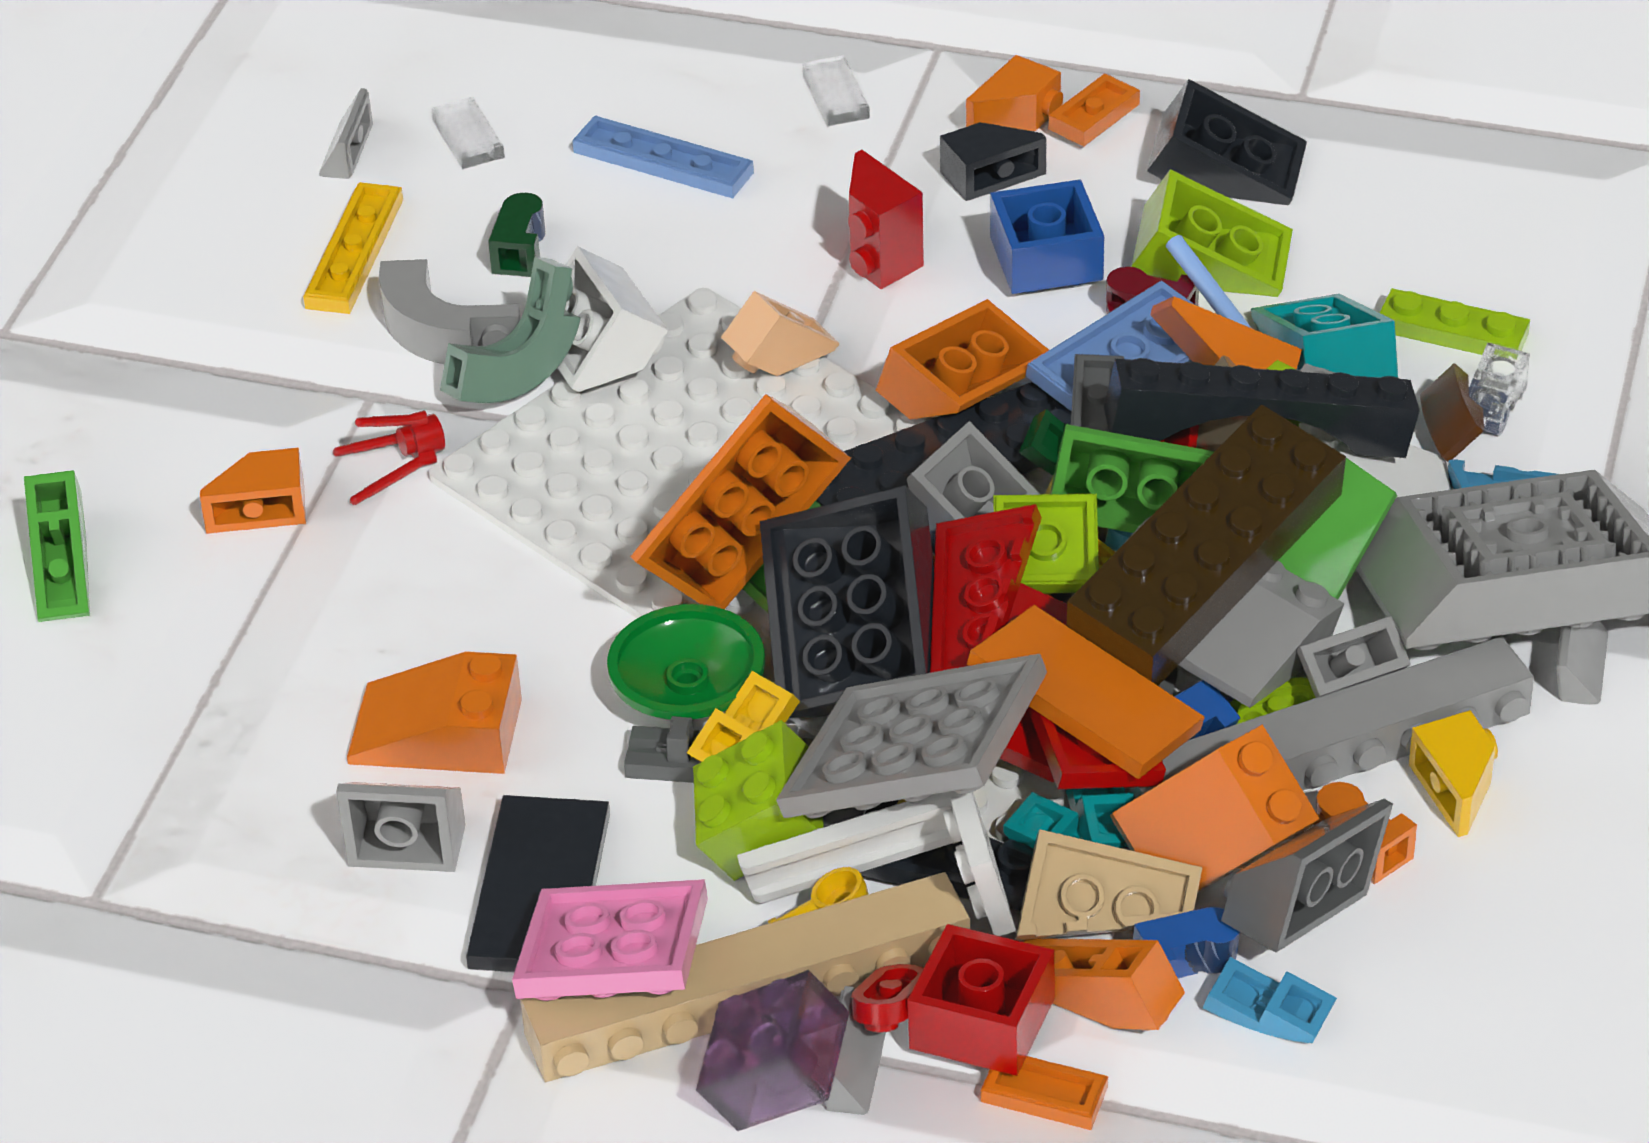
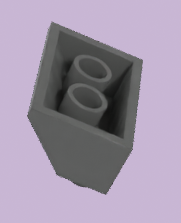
M1381 799L1327 818L1305 832L1297 833L1292 840L1277 849L1268 850L1262 858L1244 869H1237L1228 879L1224 889V896L1227 898L1221 921L1277 953L1365 897L1369 890L1393 803L1386 799Z

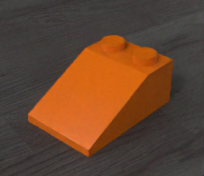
M465 651L368 682L347 755L348 764L505 774L522 701L517 654Z
M1263 724L1218 748L1110 815L1130 851L1202 867L1198 892L1262 857L1268 850H1274L1292 840L1297 833L1306 831L1320 819Z

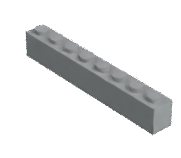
M1501 636L1188 740L1162 760L1166 769L1163 782L1218 748L1263 724L1302 790L1324 786L1331 781L1363 770H1371L1381 764L1410 755L1413 727L1469 710L1474 714L1483 729L1505 722H1512L1520 717L1529 715L1534 675ZM1156 786L1124 787L1125 793H1133L1134 799Z

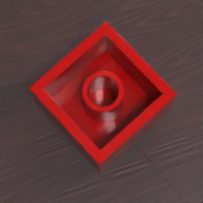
M947 924L907 1000L909 1049L1018 1076L1055 999L1054 949Z

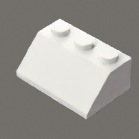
M577 246L566 263V266L572 268L573 291L571 298L566 302L565 311L581 319L573 344L557 368L571 389L581 392L643 370L650 358L661 349L668 329L623 267Z

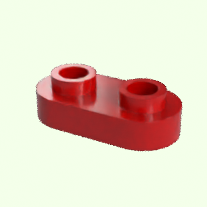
M894 964L876 969L852 992L853 1019L864 1024V1028L872 1032H889L897 1029L898 1023L908 1019L907 1000L924 968L911 964Z

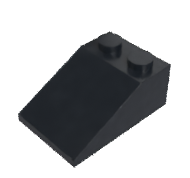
M1188 79L1163 113L1147 172L1163 180L1171 169L1228 198L1289 205L1294 197L1307 141Z

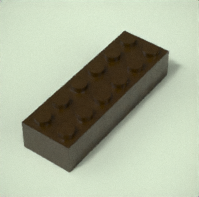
M1261 404L1067 601V627L1159 686L1342 495L1346 456Z

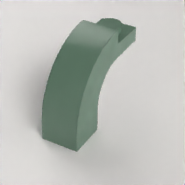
M534 257L526 306L517 326L508 336L487 346L448 343L440 391L459 401L495 403L521 396L544 382L557 369L569 352L580 324V317L565 311L566 302L571 298L573 291L572 268L553 259Z

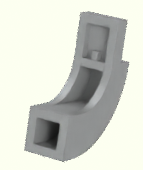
M427 259L380 261L379 283L387 329L400 346L420 358L445 364L448 343L469 346L491 345L508 336L520 321L519 304L457 305L439 299L431 292Z

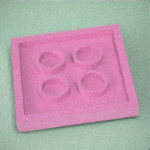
M705 879L541 889L512 978L516 999L537 998L543 1001H550L562 996L593 995L605 998L618 993L649 992L660 995L674 990H685L708 900Z

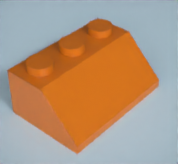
M986 299L890 347L875 391L909 420L955 414L1026 378L1027 364L1049 351V349L990 300Z

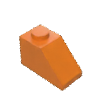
M1015 55L966 99V127L982 122L1028 131L1038 130L1049 119V114L1063 104L1061 72Z
M299 447L249 452L200 490V501L206 534L306 524L305 486Z

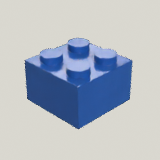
M1081 179L990 193V238L1012 294L1036 292L1043 289L1081 285L1104 280L1105 236Z

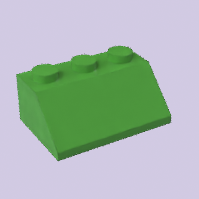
M1066 424L1060 442L1050 494H1097L1098 527L1134 533L1145 519L1152 516L1215 451Z
M1346 458L1342 495L1278 561L1284 565L1286 570L1305 581L1323 586L1329 595L1339 599L1398 495L1394 490Z

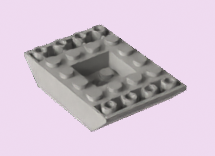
M1595 469L1402 496L1395 499L1359 562L1356 571L1386 617L1392 616L1406 649L1431 650L1437 648L1440 644L1457 641L1480 643L1489 640L1492 636L1512 633L1534 635L1540 633L1543 629L1561 626L1583 628L1592 625L1595 621L1616 618L1627 621L1642 618L1644 614H1649V515L1640 505Z

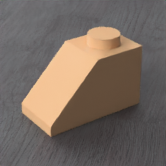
M753 291L721 336L735 351L732 359L741 367L751 373H756L758 369H761L775 376L782 375L834 352L840 344L814 318L756 291Z

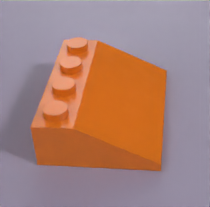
M765 394L630 557L636 563L699 604L725 609L763 564L760 521L809 509L851 458L815 425L791 407Z

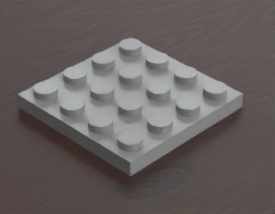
M1041 654L847 687L776 799L783 817L789 818L806 815L808 818H818L833 810L855 807L857 810H868L882 802L905 799L907 802H917L928 798L932 794L955 791L958 794H968L985 786L1047 674Z

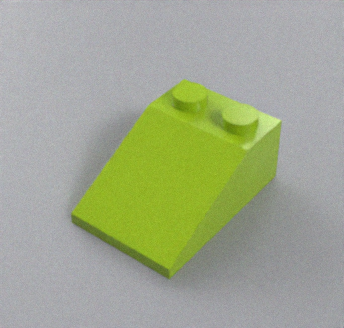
M1170 169L1144 204L1131 266L1143 270L1147 275L1178 281L1181 274H1187L1168 251L1166 244L1171 238L1181 235L1224 292L1278 297L1283 290L1293 229Z

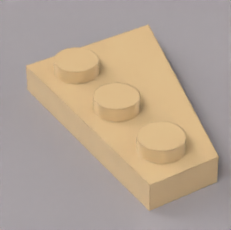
M1039 830L1036 836L1015 940L1134 930L1135 923L1193 911L1202 867Z

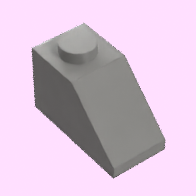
M1392 616L1297 648V653L1316 698L1405 669L1411 665Z

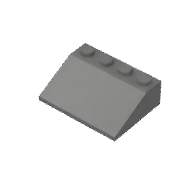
M1148 517L1147 519H1145V521L1137 528V530H1138L1150 517ZM1277 561L1186 656L1179 666L1250 708L1304 670L1297 653V648L1332 636L1345 603L1329 595L1323 586L1305 581L1286 570L1284 565Z

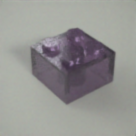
M810 970L784 979H777L768 985L740 995L730 996L718 1004L706 1053L703 1057L696 1091L737 1131L828 1101L850 1011Z

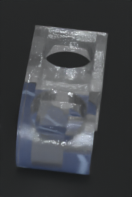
M1487 342L1469 386V397L1483 408V432L1498 436L1502 435L1510 412L1514 410L1518 399L1522 400L1527 389L1530 353ZM1494 362H1509L1515 367V370L1509 375L1493 371Z

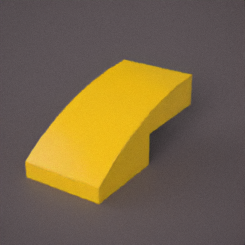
M752 671L726 712L723 713L715 708L687 751V754L702 762L709 756L720 753L748 738L751 734L761 731L780 720L785 723L800 701L792 693Z

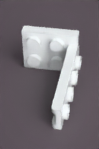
M955 791L932 794L921 801H906L737 855L739 865L754 900L764 903L812 888L823 875L837 868L852 867L859 872H863L962 841L963 844L956 846V852L954 853L964 884L974 881L976 883L967 887L976 918L980 919L987 916L993 934L996 936L1016 931L986 827H984L974 792L958 794Z

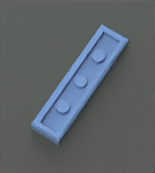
M596 115L590 119L572 140L573 152L576 154L732 199L754 174L753 160Z

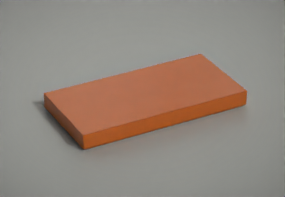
M1035 605L970 651L967 662L968 666L1041 654L1047 674L1029 707L1137 779L1141 778L1201 730L1205 716Z

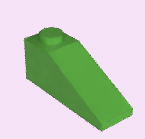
M75 471L24 476L38 621L44 622L90 616L86 529L82 491Z

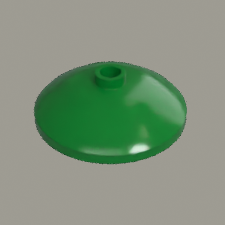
M702 604L668 606L640 616L623 628L615 637L607 656L609 681L619 698L641 713L665 720H671L672 716L689 717L692 720H699L710 717L715 708L721 712L726 711L736 698L737 693L750 673L753 671L762 676L765 668L764 646L755 628L744 618L731 611Z

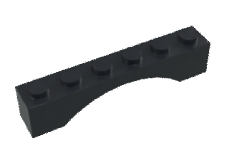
M1115 358L1104 404L1109 432L1161 441L1181 430L1208 421L1236 416H1250L1262 404L1285 419L1296 420L1320 428L1342 441L1357 455L1394 458L1407 457L1420 412L1411 380L1400 379L1394 376L1380 378L1352 376L1343 372L1324 374L1302 372L1296 369H1255L1245 365L1228 367L1203 365L1198 362H1158L1147 358H1137L1134 360Z

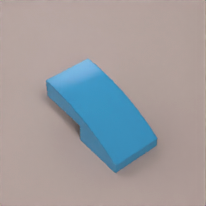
M1230 957L1202 1008L1221 1018L1259 1033L1296 1042L1313 1043L1337 997L1286 971L1279 983Z

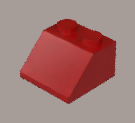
M863 149L855 152L849 188V260L851 268L859 276L865 277L879 289H883L924 266L923 192Z

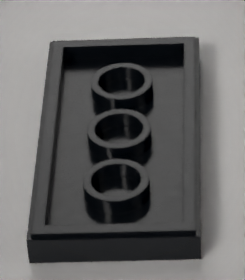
M513 795L502 796L466 954L468 969L515 972L541 889L596 886L610 818L609 801Z

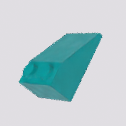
M1340 293L1251 308V318L1260 332L1302 349L1297 370H1301L1306 363L1331 372H1343L1352 376L1398 377L1395 320Z

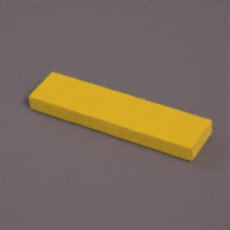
M358 182L303 296L305 309L343 314L351 313L403 202L402 187Z

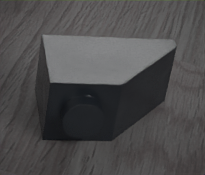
M979 122L940 135V173L965 201H969L1045 175L1047 138L1040 132Z

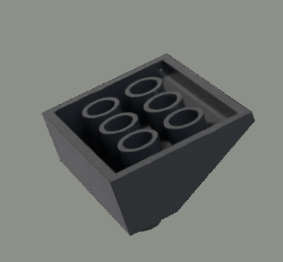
M906 486L760 521L775 684L792 693L800 701L789 718L829 716L847 687L930 673L934 564L927 506Z

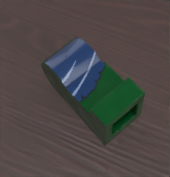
M528 192L516 193L504 200L488 240L492 274L531 277L534 257L540 258L539 242L543 240L546 232L543 201L536 194Z

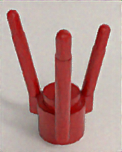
M425 410L408 415L359 417L355 420L357 427H403L397 428L394 434L335 447L333 454L335 456H343L398 444L404 456L412 455L414 457L411 461L350 497V503L357 505L415 470L437 463L435 453L445 450V436L436 414L431 413L427 415Z

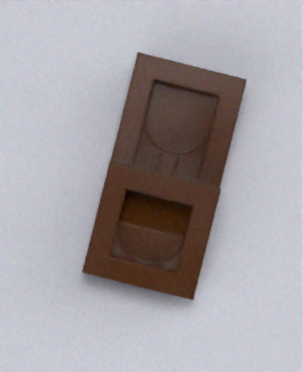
M1453 363L1420 394V403L1426 426L1441 457L1447 462L1448 460H1453L1484 431L1483 408L1469 397V375Z

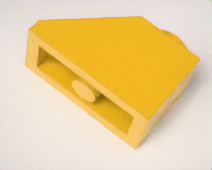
M1471 710L1413 727L1411 736L1409 766L1457 837L1468 835L1490 787L1494 759L1498 756V747L1494 735L1488 728L1483 729Z

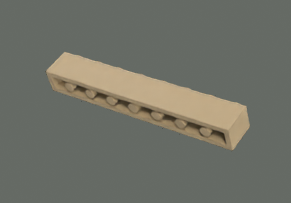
M946 872L698 944L695 948L685 990H674L660 995L649 992L618 993L605 998L593 995L562 996L550 1001H543L537 998H522L520 1001L524 1034L545 1083L566 1076H574L592 1068L619 1060H628L639 1054L673 1044L685 1043L699 1036L726 1028H735L746 1022L780 1012L792 1011L797 1007L833 996H840L841 990H844L845 986L856 989L876 969L883 966L911 964L924 968L946 925L950 924L970 929V917Z

